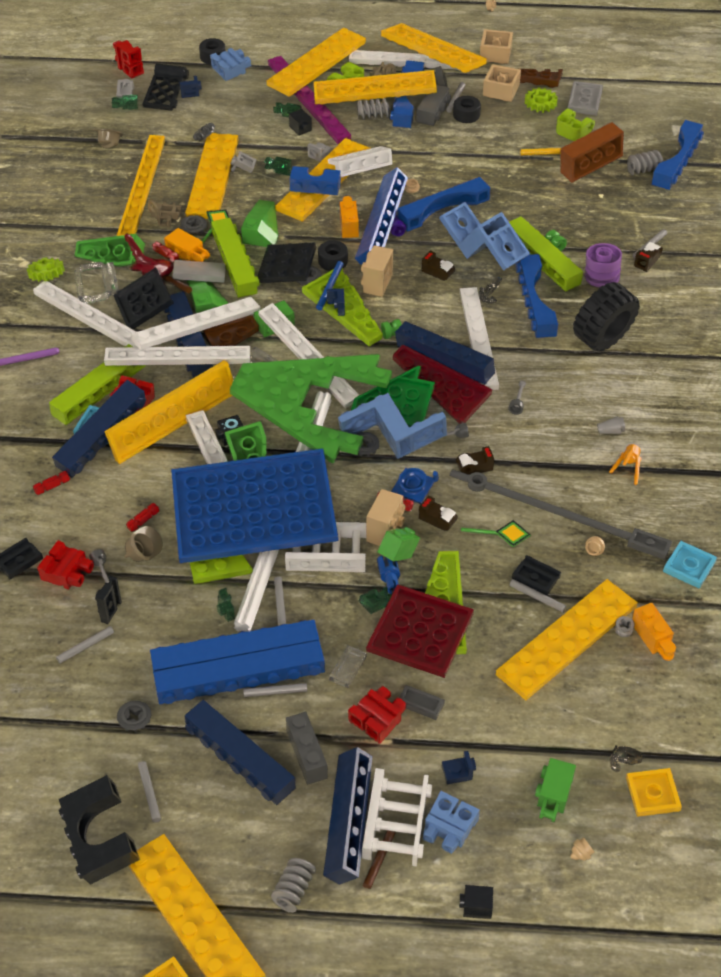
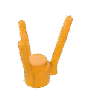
M629 444L625 452L621 453L619 459L612 466L609 473L612 474L622 461L624 466L627 463L633 464L635 462L634 484L637 485L639 467L642 460L639 457L641 453L640 448L635 444Z

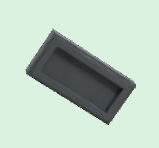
M405 685L399 697L406 702V709L437 720L445 704L444 699Z

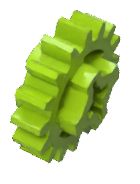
M532 88V91L528 90V93L525 94V104L527 108L531 107V111L536 110L537 113L539 111H542V113L544 111L550 112V109L554 110L557 107L558 96H556L555 92L551 93V89Z
M47 257L39 259L38 262H32L27 268L29 279L32 278V281L38 280V282L41 280L50 281L55 277L59 278V275H63L65 271L63 261H59V259L54 260V258L48 259Z

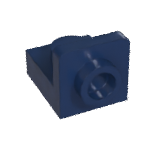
M193 76V81L180 82L181 98L199 96V90H202L201 81L197 80V76Z
M344 288L327 289V304H334V309H338V316H345Z
M468 751L463 752V758L442 761L441 765L447 785L472 780L473 771H476L475 760L470 758Z

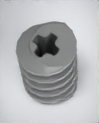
M383 98L381 102L379 99H376L374 103L373 99H370L368 103L365 99L362 104L361 100H358V119L360 115L363 119H365L366 115L371 119L372 114L375 119H377L378 114H380L381 118H383L384 114L389 118L388 101L386 102V99Z
M658 150L630 155L627 160L628 172L634 175V171L636 174H639L640 171L645 173L646 170L648 172L652 169L655 170L658 164L663 162V157Z
M300 858L290 859L283 871V875L280 876L279 882L276 884L275 890L271 894L273 902L287 912H296L297 908L295 905L300 904L301 900L299 897L304 896L305 892L303 889L308 888L309 884L307 882L312 880L311 874L316 872L315 866Z

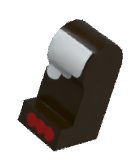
M649 242L642 251L639 250L636 253L634 266L648 272L660 258L663 247ZM645 261L646 265H642L640 262Z
M430 250L422 258L421 271L445 281L455 272V266L450 261H444L436 257V253Z
M486 446L482 447V451L459 455L456 458V463L462 473L468 475L475 472L484 473L493 471L494 456L490 447Z
M429 495L419 506L418 519L441 530L448 531L458 519L457 514L452 509L445 508L436 503L435 498Z

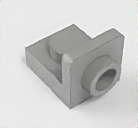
M118 80L117 99L132 100L133 90H135L133 80Z
M318 142L316 145L308 144V157L319 162L331 152V147Z
M239 151L238 155H234L231 160V171L234 172L235 168L239 167L251 173L257 159Z

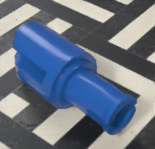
M379 556L377 558V565L382 581L386 582L388 593L392 594V589L394 592L397 584L399 585L400 570L398 562H393L386 557L383 559V556Z

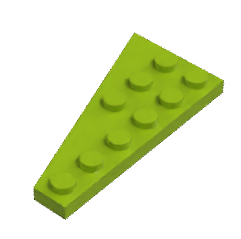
M342 268L332 289L344 288L345 316H338V309H334V304H327V301L323 310L370 347L383 339V333L375 320L371 318L369 310L365 308L364 302L355 287L349 282L347 274H344ZM333 270L303 286L302 293L317 304Z
M439 551L425 593L463 606L459 551ZM466 634L456 654H466Z
M243 555L189 562L194 584L248 575L253 572L252 567Z

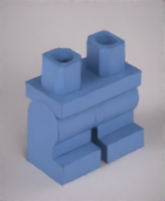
M229 48L228 51H224L220 55L216 53L210 55L212 68L225 81L240 74H245V68L251 66L250 58L248 56L244 57L241 49L234 51L232 48Z
M440 791L430 813L425 819L423 840L434 843L437 836L444 839L441 848L452 854L458 846H463L472 827H475L479 820L480 809L463 801L458 806L459 799Z

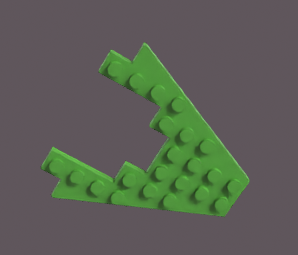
M379 354L243 363L230 387V394L310 449H323L325 459L334 463L339 451L358 455L363 443V436L312 424L316 417V410L302 407V403L311 385L329 389L334 376L387 388L392 377V371L377 367L380 361Z

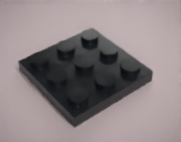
M315 242L267 245L257 275L259 283L307 281L317 248Z
M156 267L113 294L126 326L132 330L174 304L164 280Z

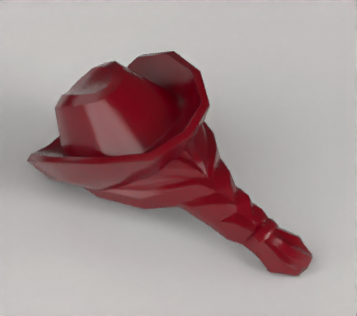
M127 233L124 235L131 248L132 256H134L136 261L129 267L131 271H140L142 276L155 267L159 270L161 276L169 275L172 272L174 266L171 261L145 256L135 243L133 237Z

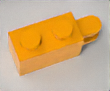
M345 196L343 201H340L342 238L359 237L356 201H352L350 196Z
M179 228L164 238L165 246L179 254L181 260L204 262V259L210 257V253L203 248V242L200 239Z
M653 603L634 609L632 617L634 629L652 654L659 652L664 660L671 661L676 651V646L672 641L674 635L672 629Z

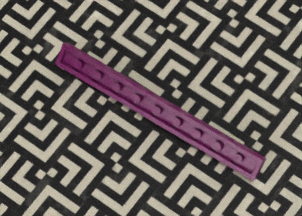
M282 56L268 60V65L276 74L289 65ZM307 85L294 93L337 144L345 138L351 140V134L324 104H315L314 92Z

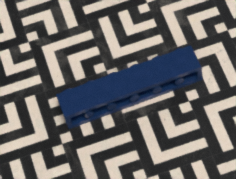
M184 291L170 294L174 304L163 310L165 314H168V322L193 315ZM200 331L176 339L177 347L206 346ZM185 364L187 372L190 371L192 377L195 378L212 368L213 364Z
M407 321L395 332L397 347L400 348L402 345H405L480 383L486 384L495 374L494 358Z
M126 380L52 457L55 466L61 471H66L71 478L79 474L84 465L91 461L101 448L107 445L108 439L105 431L144 406L146 402L144 391L129 380Z
M202 700L184 715L186 730L191 735L195 734L203 746L206 748L210 747L218 759L221 761L225 760L236 774H241L252 788L256 787L261 791L262 796L267 801H272L278 805L296 789L295 777L205 700Z
M358 747L340 754L337 763L323 876L339 885L359 878L373 756Z

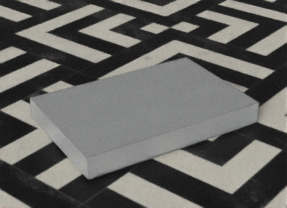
M574 81L567 108L576 113L597 116L603 85Z
M174 261L173 279L224 282L225 263Z

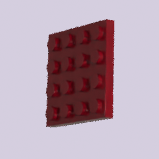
M397 584L366 646V652L445 678L474 615V609Z

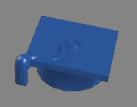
M405 468L391 492L403 495V498L421 504L434 482L439 480L438 472L433 471L432 478L419 468Z

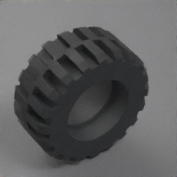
M617 282L607 283L592 293V296L585 301V304L581 306L579 313L575 317L576 320L573 323L575 336L593 351H604L615 345L628 332L639 313L640 305L638 298Z

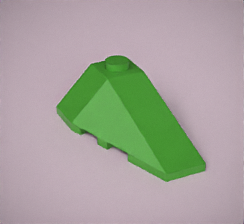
M258 200L246 216L241 227L242 244L262 247L276 244L278 228L275 202Z
M129 234L144 254L145 243L137 234ZM124 235L76 242L74 255L76 258L118 267L133 265L136 262Z
M186 280L188 286L192 288L190 296L195 314L228 304L227 300L211 282Z
M261 421L225 432L233 461L266 456V435Z

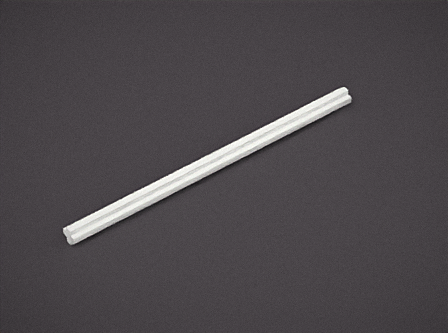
M317 392L311 408L316 410V417L312 424L323 426L332 401L330 393ZM299 441L296 452L312 450ZM279 550L259 552L234 621V629L236 631H251Z

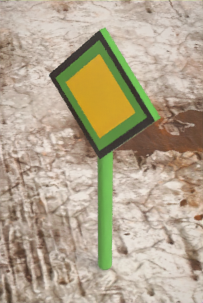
M226 209L206 212L210 225L211 221L229 218ZM212 227L202 239L203 244L212 233Z
M514 520L497 531L461 528L462 532L499 535L512 547L531 536Z

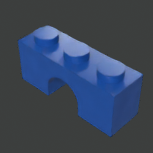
M292 167L290 191L338 195L341 184V170L324 169L322 175L311 176L308 167Z

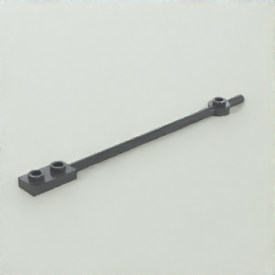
M454 469L450 472L451 477L467 482L469 489L472 491L480 492L487 489L629 540L627 547L665 560L670 550L671 540L634 528L633 533L621 530L487 482V477L479 472L470 475Z

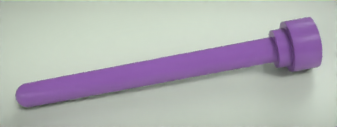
M51 348L0 359V366L57 355L60 351L58 348Z

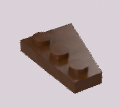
M520 69V83L527 82L533 85H547L550 88L558 87L563 75V69H558V72H550V69H545L541 72H538L536 69Z
M253 315L205 329L203 332L210 346H235L257 333L259 325Z

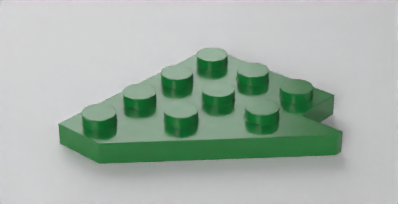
M416 366L391 379L387 388L377 386L355 397L351 411L363 403L374 400L379 395L388 393L408 427H411L414 423L425 420L435 382L418 379L421 366Z

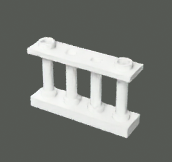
M336 522L339 541L332 543V553H320L321 544L313 545L312 553L300 552L301 546L293 547L292 552L285 553L286 571L365 572L366 559L365 554L360 553V538H366V523ZM341 538H352V553H340Z
M375 769L362 847V859L371 860L372 853L377 852V850L413 855L412 866H417L418 858L423 856L424 844H420L426 797L431 798L432 784H428L429 775H424L423 785L388 781V778H384V769ZM392 790L421 794L420 805L386 801L385 798H381L382 792ZM391 810L418 814L417 825L384 821L378 817L379 811ZM381 829L416 835L414 845L378 841L379 838H375L376 831L380 832Z

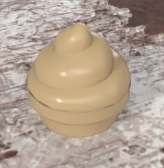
M592 536L586 541L585 549L588 554L598 556L604 552L605 543L600 537Z
M583 837L581 840L577 839L574 841L570 857L574 860L581 859L586 861L591 859V855L595 852Z

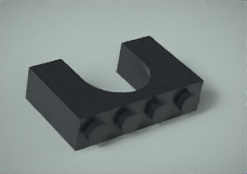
M108 775L59 799L61 806L59 814L66 823L64 831L67 838L71 840L70 852L77 861L78 866L75 868L80 879L86 880L91 885L140 860L135 842L126 832L101 844L90 845L87 842L86 833L90 822L101 812L121 803L117 786Z

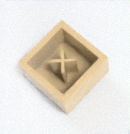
M484 29L480 56L487 58V63L509 64L513 32Z
M492 64L484 79L483 96L512 102L520 85L521 70Z
M374 245L371 252L367 253L366 262H363L361 272H363L361 279L363 293L383 297L393 276V249Z
M384 489L380 490L366 517V542L380 546L386 531L402 528L405 517H403L405 510L403 495Z

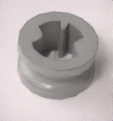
M626 616L619 617L615 625L616 634L621 637H629L633 633V620Z

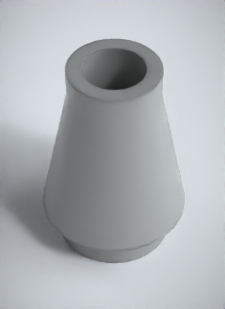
M616 416L597 424L599 435L621 434V432L626 431L623 417L619 418Z

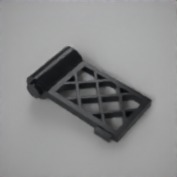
M156 63L153 78L142 103L143 107L170 111L176 108L180 82H184L189 78V70H187L186 66ZM156 80H163V82L157 84ZM165 85H168V88L166 89L161 88ZM158 89L159 92H157V93H155V94L152 92V91ZM170 91H173V92H174L173 94H171V95H169V96L167 95V93L170 92ZM161 95H164V96H165L164 98H162V99H160V100L157 98V97H159V96H161ZM152 99L155 100V102H153V103H149V102H148V101H150V100H152ZM169 101L170 105H166L163 103Z

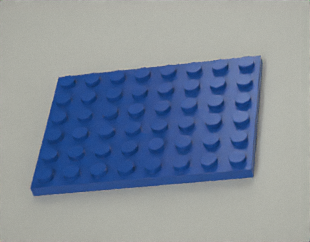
M323 449L171 469L180 563L339 541Z

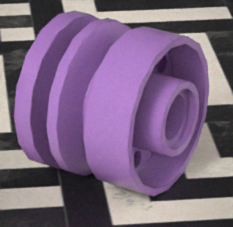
M599 243L587 249L585 262L586 282L592 286L601 287L607 283H618L620 281L622 252L617 246Z

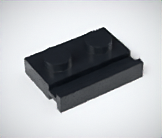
M24 538L0 553V570L11 580L43 560V555L27 538Z
M528 555L525 556V559L521 561L512 573V579L546 596L561 577L560 571Z
M109 576V583L105 582L102 589H99L95 596L100 620L105 624H109L116 613L117 604L121 605L122 603L118 580L113 576Z

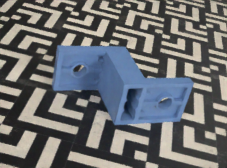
M464 202L439 217L466 259L488 247L504 271L530 254L502 212L480 224L467 203ZM458 220L462 221L465 227L461 226ZM504 245L509 246L511 251H507Z
M388 393L379 395L374 400L363 403L352 411H346L338 417L340 431L357 434L378 425L397 459L447 435V422L443 411L438 414H432L428 419L416 422L411 427H408Z

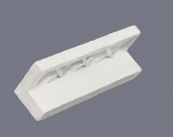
M379 146L328 159V164L335 165V169L341 170V177L392 165V152L390 148Z

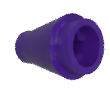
M395 215L390 232L395 236H402L405 233L406 225Z

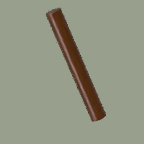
M169 275L162 276L164 281L184 292H192L190 286L179 280L173 279Z
M387 830L382 841L392 842L396 831ZM377 851L364 880L363 887L371 889L388 851Z

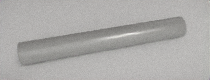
M464 82L459 84L446 108L448 113L452 112L454 101L460 97L465 88Z
M662 229L652 239H650L635 253H633V258H635L636 253L639 250L642 251L649 242L656 244L665 235H667V231L665 229Z
M277 576L274 578L278 626L286 624L282 577Z
M514 579L509 584L512 588L562 613L566 609V605Z
M112 627L105 628L56 656L57 661L61 664L114 633Z
M307 683L243 689L244 697L307 692Z
M142 761L138 763V768L152 822L156 823L161 820L147 763Z

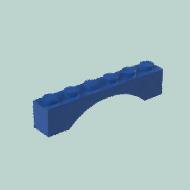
M406 61V65L402 67V73L424 71V62ZM407 96L395 97L390 120H393V126L411 128L414 106L409 102Z
M688 120L684 121L678 138V142L681 145L680 152L673 158L658 164L653 173L651 185L670 190L672 185L676 184L678 175L681 176L683 168L687 166L689 158L693 155L694 149H697L699 140L701 141L703 138L702 124Z
M481 177L399 207L397 208V216L406 225V231L408 232L421 227L431 214L442 208L460 205L464 202L467 205H478L490 199V186Z
M539 254L528 255L516 263V273H519V284H522V296H525V307H528V319H531V330L535 332L536 338L556 337L558 330L556 313L540 300L535 291V285L541 278L542 263Z

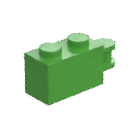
M550 758L548 766H543L541 778L544 779L543 784L538 783L535 796L539 797L537 806L542 807L539 818L552 819L551 822L555 823L557 813H564L576 765Z

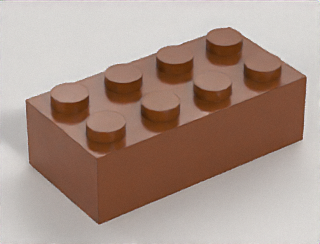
M611 122L560 148L561 174L573 183L622 157L624 131Z

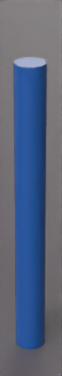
M342 261L337 262L316 305L317 310L323 309L327 301V289L333 288L344 265Z

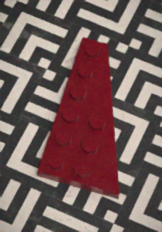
M402 345L393 354V360L405 372L416 366H421L418 379L435 382L432 398L459 424L466 423L492 395L491 388L405 345Z

